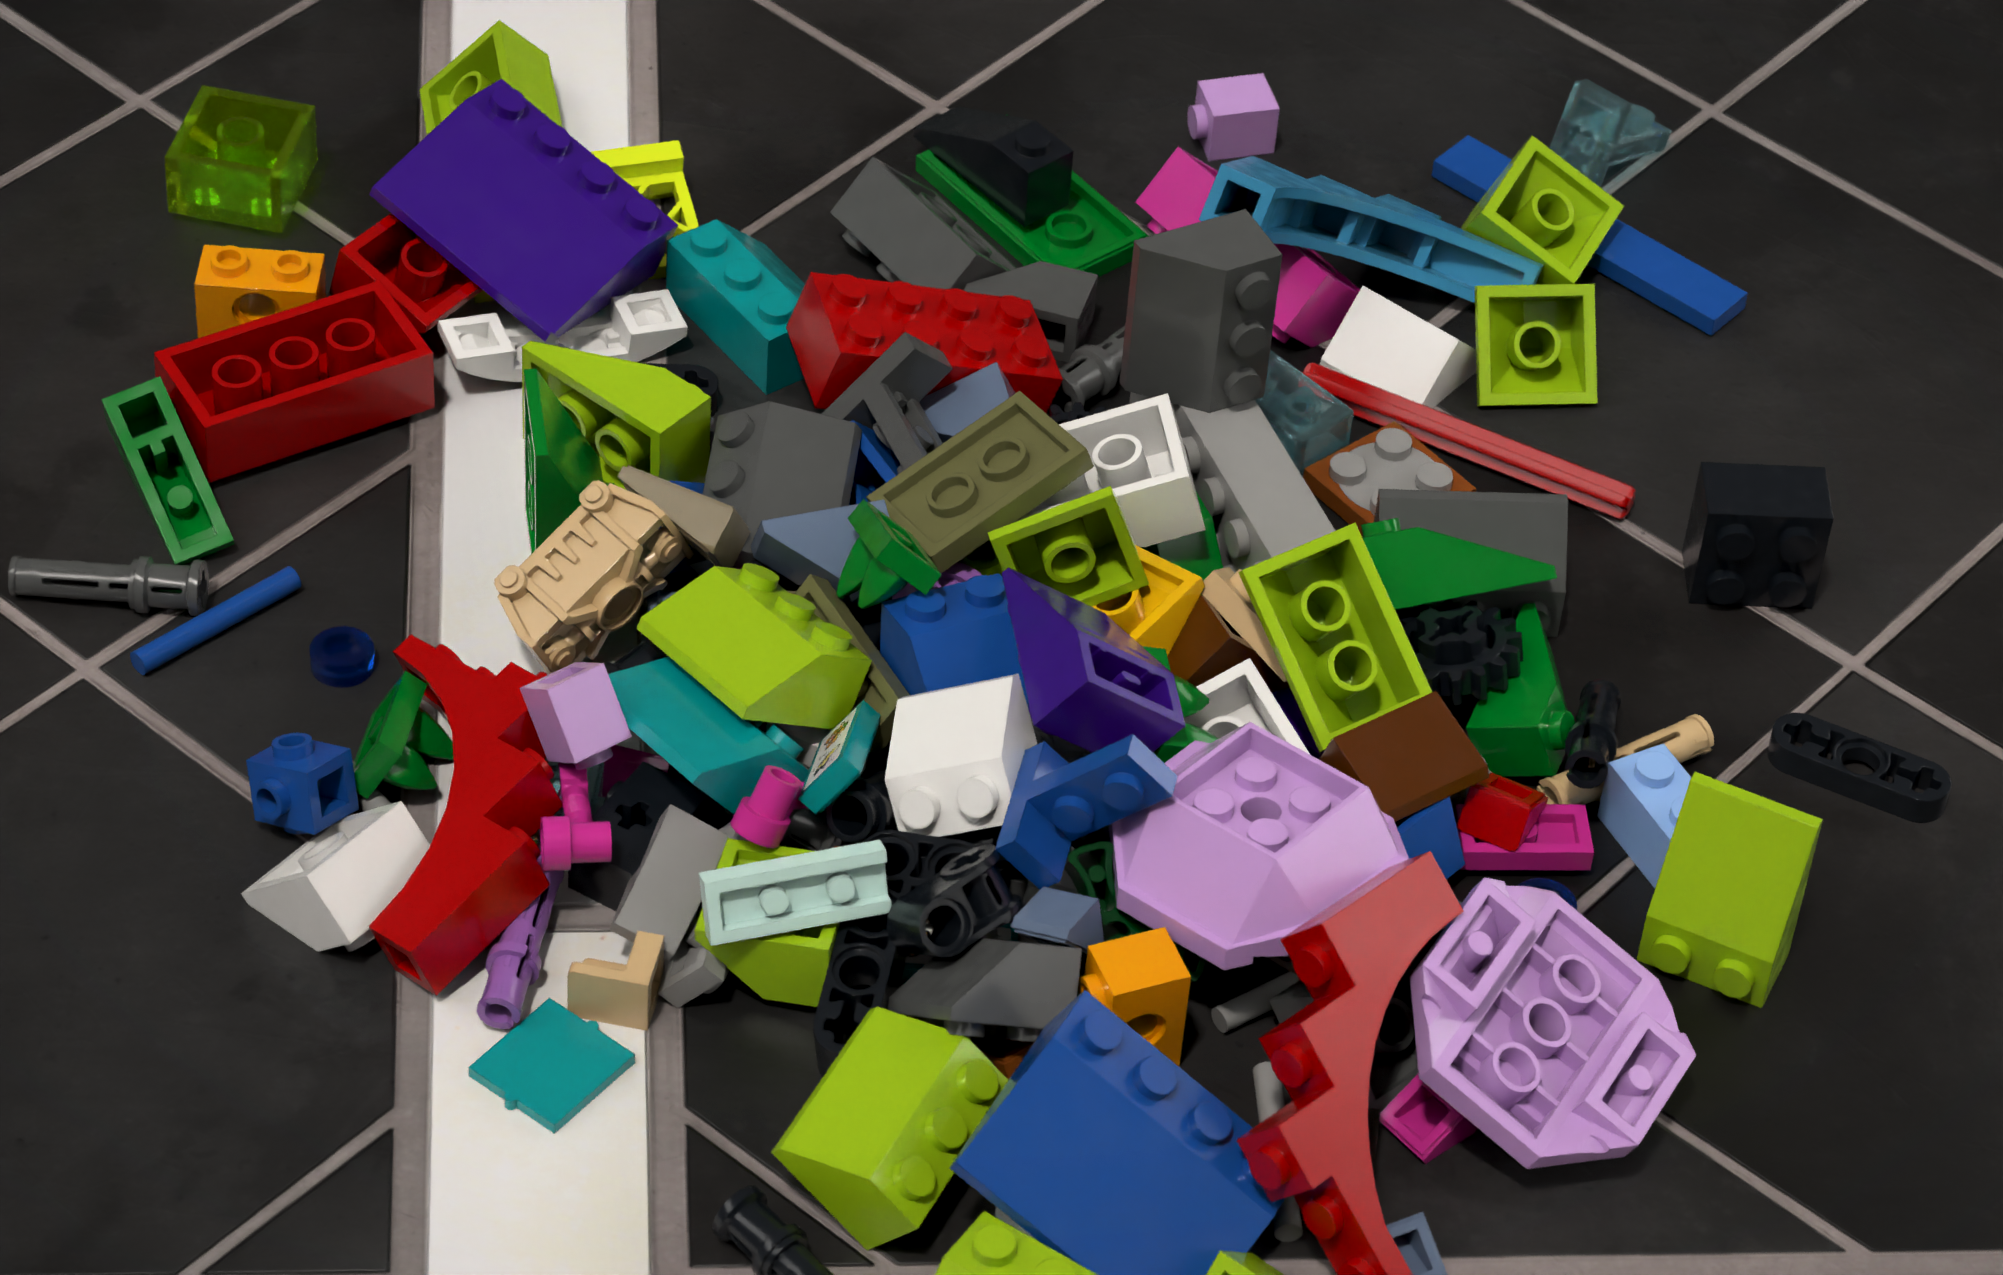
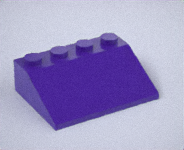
M503 79L498 80L463 101L374 184L369 194L544 342H546L551 332L559 337L609 305L611 297L624 295L655 275L667 250V239L673 237L678 227V224L663 213L652 201L646 199L617 175L610 166L599 160L570 136L564 128L553 122Z

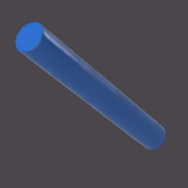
M291 566L283 568L130 653L132 665L138 673L145 675L300 589L301 580L299 575Z

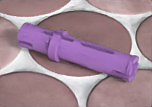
M540 856V857L537 859V861H538L540 867L542 868V865H541V856ZM564 870L543 871L550 885L502 931L499 943L493 945L489 950L486 959V970L489 975L482 998L477 1005V1014L485 1024L493 1028L509 1029L514 1026L515 1022L518 1023L520 1021L521 1009L528 986L533 985L539 977L542 963L539 950L549 924L558 888L564 878Z

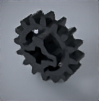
M1450 599L1444 600L1442 609L1435 610L1426 604L1419 605V616L1413 617L1407 614L1398 616L1432 692L1437 691L1440 697L1450 696L1454 705H1461L1463 695L1468 694L1481 701L1487 699V688L1489 687L1504 691L1508 688V677H1519L1521 673L1520 662L1523 661L1522 633L1516 632V620L1514 618L1501 619L1500 608L1496 606L1482 612L1478 609L1477 601L1471 600L1463 608H1455L1454 603Z

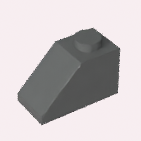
M1039 261L967 283L964 291L995 296L1012 295L1030 300L1054 359L1070 362V356L1077 348L1083 345L1094 320L1098 275Z

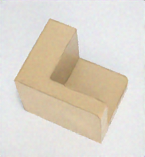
M637 931L627 965L587 958L582 963H571L567 975V1010L581 1019L648 1031L658 1000V990L664 970V935Z

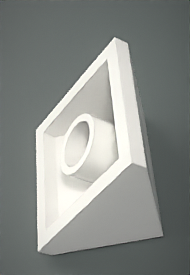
M1362 286L1324 352L1320 365L1434 408L1476 373V349L1367 287Z

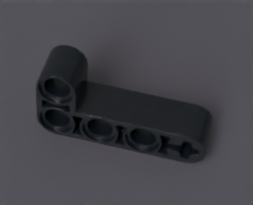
M896 830L877 832L864 841L880 839L887 852L886 873H899L893 876H886L888 895L892 905L901 896H904L940 872L944 865L953 858L976 848L973 844L962 840ZM932 912L929 913L926 924L935 925ZM888 913L843 921L839 924L813 1023L817 1067L822 1078L847 1043V1039L849 1040L847 1028L856 1030L867 1012L876 1006L888 1010L889 997L899 989L907 954L897 949L889 938L887 931ZM873 928H883V929H885V930L880 931V932H868V931H867V930H870V929H873ZM857 985L871 986L863 990L852 989V987Z

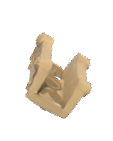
M599 480L592 481L579 494L581 505L519 567L509 565L495 578L494 585L500 593L497 598L517 636L538 660L548 675L572 663L581 662L586 656L593 660L599 654L598 652L608 634L626 625L638 612L643 599L659 590L662 591L668 584L664 578L685 557L687 559L692 557L693 552L682 534L667 514L653 501L611 483L607 486L606 483Z

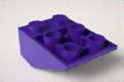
M1009 567L1002 572L1008 601L1007 608L1012 620L1018 649V661L1022 668L1029 702V714L1032 718L1033 726L1046 734L1055 735L1082 747L1090 753L1132 734L1154 752L1186 726L1174 674L1104 612Z

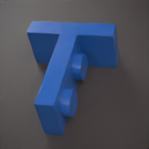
M1134 734L1071 763L1062 758L1045 741L1026 749L997 841L996 850L1039 890L1043 886L1049 887L1061 881L1072 841L1172 797L1178 776Z

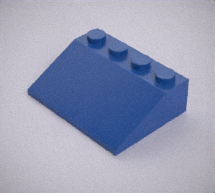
M1086 990L1044 1027L949 1167L1039 1242L1097 1275H1206L1219 1251L1248 1252L1285 1200L1283 1198L1270 1202L1263 1187L1253 1177L1249 1168V1162L1237 1142L1238 1138L1253 1129V1127Z

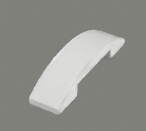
M665 289L611 297L608 316L584 320L560 336L559 343L574 350L638 362L686 337L688 326L669 290ZM497 313L438 321V332L455 368L487 379L522 382V346L529 341L545 344L528 327L505 330Z

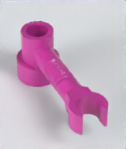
M558 762L560 774L558 796L563 804L564 816L541 817L542 871L571 870V863L611 862L612 837L610 821L593 822L588 797L587 768L578 770L573 763Z
M765 766L751 797L742 798L730 822L731 827L739 835L757 845L768 848L779 847L791 823L789 816H791L793 810L808 808L798 799L804 782H801L795 775L780 767Z

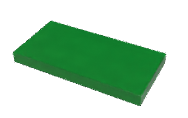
M928 149L916 155L915 171L1023 266L1043 261L1097 274L1100 277L1132 262L1134 240L1149 236L1073 170L1069 205L1024 227Z

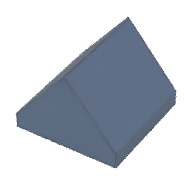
M1045 886L1013 917L1011 928L1015 929L1014 932L1035 942L1082 948L1081 955L1087 956L1089 945L1104 942L1099 898Z

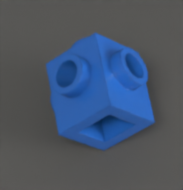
M288 733L278 736L272 741V746L246 760L255 821L284 827V830L291 834L309 833L316 835L359 809L351 748L315 741L306 733Z

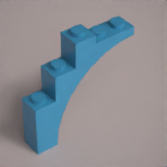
M1255 156L1221 164L1199 217V221H1205L1246 209L1275 244L1293 245L1355 260L1435 287L1475 303L1474 286L1536 285L1544 266L1440 220L1441 216L1393 195L1385 194L1373 198L1323 175L1306 179Z

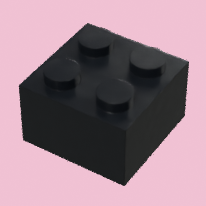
M1701 462L1682 548L1689 604L1812 609L1834 520L1825 467Z

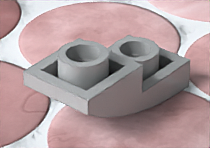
M670 804L658 820L640 867L628 881L609 930L633 943L637 931L664 935V959L669 962L681 943L702 900L699 872L716 869L729 836Z

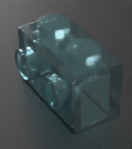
M1270 350L1264 397L1255 400L1303 477L1304 468L1349 445L1354 410Z

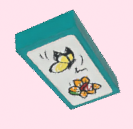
M864 700L819 743L798 798L815 814L821 813L862 773L880 723V714Z

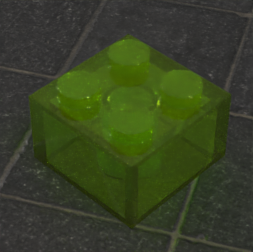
M202 85L164 157L168 212L251 227L257 230L282 233L318 160L315 106Z

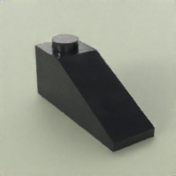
M957 106L914 127V138L1022 226L1026 227L1069 205L1074 151L1037 121Z

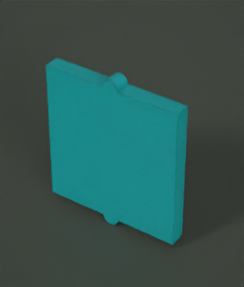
M548 998L468 1067L469 1077L502 1098L506 1109L515 1110L517 1108L555 1134L635 1064V1054L599 1031V1024L596 1021L586 1022L551 998Z

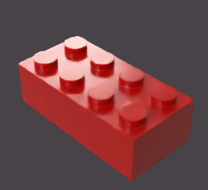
M810 272L786 326L815 408L827 409L904 332L942 351L953 368L927 395L997 362L1015 393L1020 390L1047 413L1063 380L1031 301L1012 295L995 296L967 292L958 288L940 289L912 285L904 281L886 282L857 278L849 274L832 275Z
M380 280L154 352L155 377H161L208 483L435 408L433 352Z

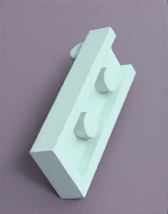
M879 839L699 872L705 934L710 945H720L889 913L892 903L887 890L885 869L887 852L884 845Z

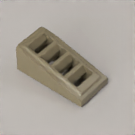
M632 466L622 467L617 477L628 491L653 501L667 514L686 542L715 566L733 568L750 534L747 524L734 507Z

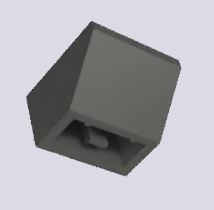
M980 938L961 953L952 957H932L889 997L888 1010L899 1014L913 1015L915 1019L945 1028L952 1035L972 1037L994 1036L1035 1042L1044 1027L1077 997L1082 948Z

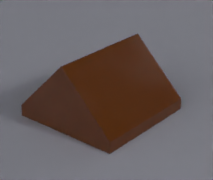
M1437 691L1332 738L1319 759L1368 786L1380 810L1393 817L1395 822L1489 778L1488 765Z

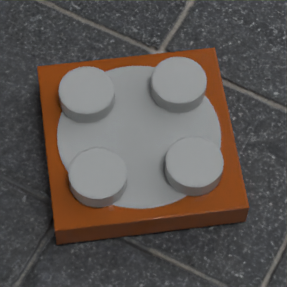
M1396 421L1307 466L1303 472V478L1312 493L1349 525L1356 523L1362 536L1361 525L1374 522L1379 489L1476 492L1477 489Z

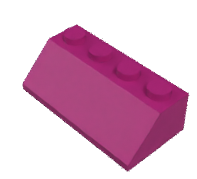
M1177 147L1136 201L1142 209L1153 217L1147 226L1155 234L1201 222L1199 217L1218 171L1180 147ZM1274 243L1282 253V262L1272 336L1284 344L1292 336L1313 348L1334 337L1358 295L1360 288L1316 250Z

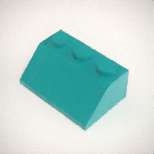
M718 219L667 239L666 289L669 290L676 305L766 395L804 379L786 326L805 283L764 243Z
M669 656L608 674L628 728L692 784L731 813L735 814L743 797H751L765 766L780 767L795 775L801 782L806 780L809 769L796 759L804 750L803 747L774 724L765 733L759 728L763 722L740 718Z

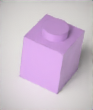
M1263 73L1201 80L1197 83L1195 105L1188 107V128L1191 137L1200 140L1209 161L1274 153L1280 108Z
M575 662L520 688L548 762L573 763L578 770L589 768L613 756L611 747L632 737L604 663Z

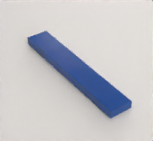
M1467 135L1434 160L1431 176L1478 203L1512 159ZM1618 219L1614 221L1587 263L1589 267L1710 336L1745 309L1748 295L1746 291Z

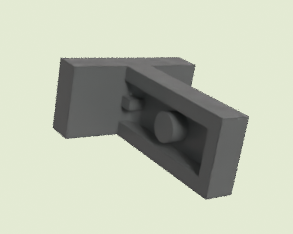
M904 332L822 414L847 421L853 419L874 430L877 437L888 448L893 450L901 464L897 468L899 474L943 444L919 401L953 368L942 351Z

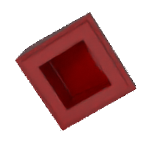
M1491 772L1489 778L1470 786L1458 820V829L1461 832L1505 850L1516 851L1522 845L1546 807L1549 797H1546L1545 793Z

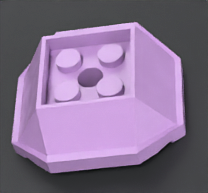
M1252 722L1241 726L1212 743L1193 741L1165 762L1178 776L1172 797L1109 824L1110 842L1113 844L1112 861L1115 874L1114 886L1117 908L1152 929L1165 927L1174 942L1222 970L1253 964V957L1289 956L1280 940L1281 938L1388 867L1409 859L1393 817L1380 810L1368 786Z
M1484 877L1462 902L1461 907L1464 912L1445 926L1410 976L1419 1079L1526 1169L1625 1157L1640 1144L1696 1057V1053L1686 1033H1679L1673 1007L1659 979L1554 891L1531 886H1506L1505 881Z

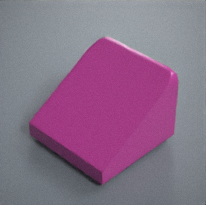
M1419 1073L1376 1117L1425 1164L1463 1141L1478 1129L1419 1079Z

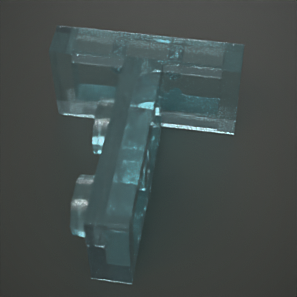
M1583 79L1575 81L1549 148L1601 187L1610 165L1664 151L1672 130L1654 121L1655 115L1650 110L1632 104L1590 80Z

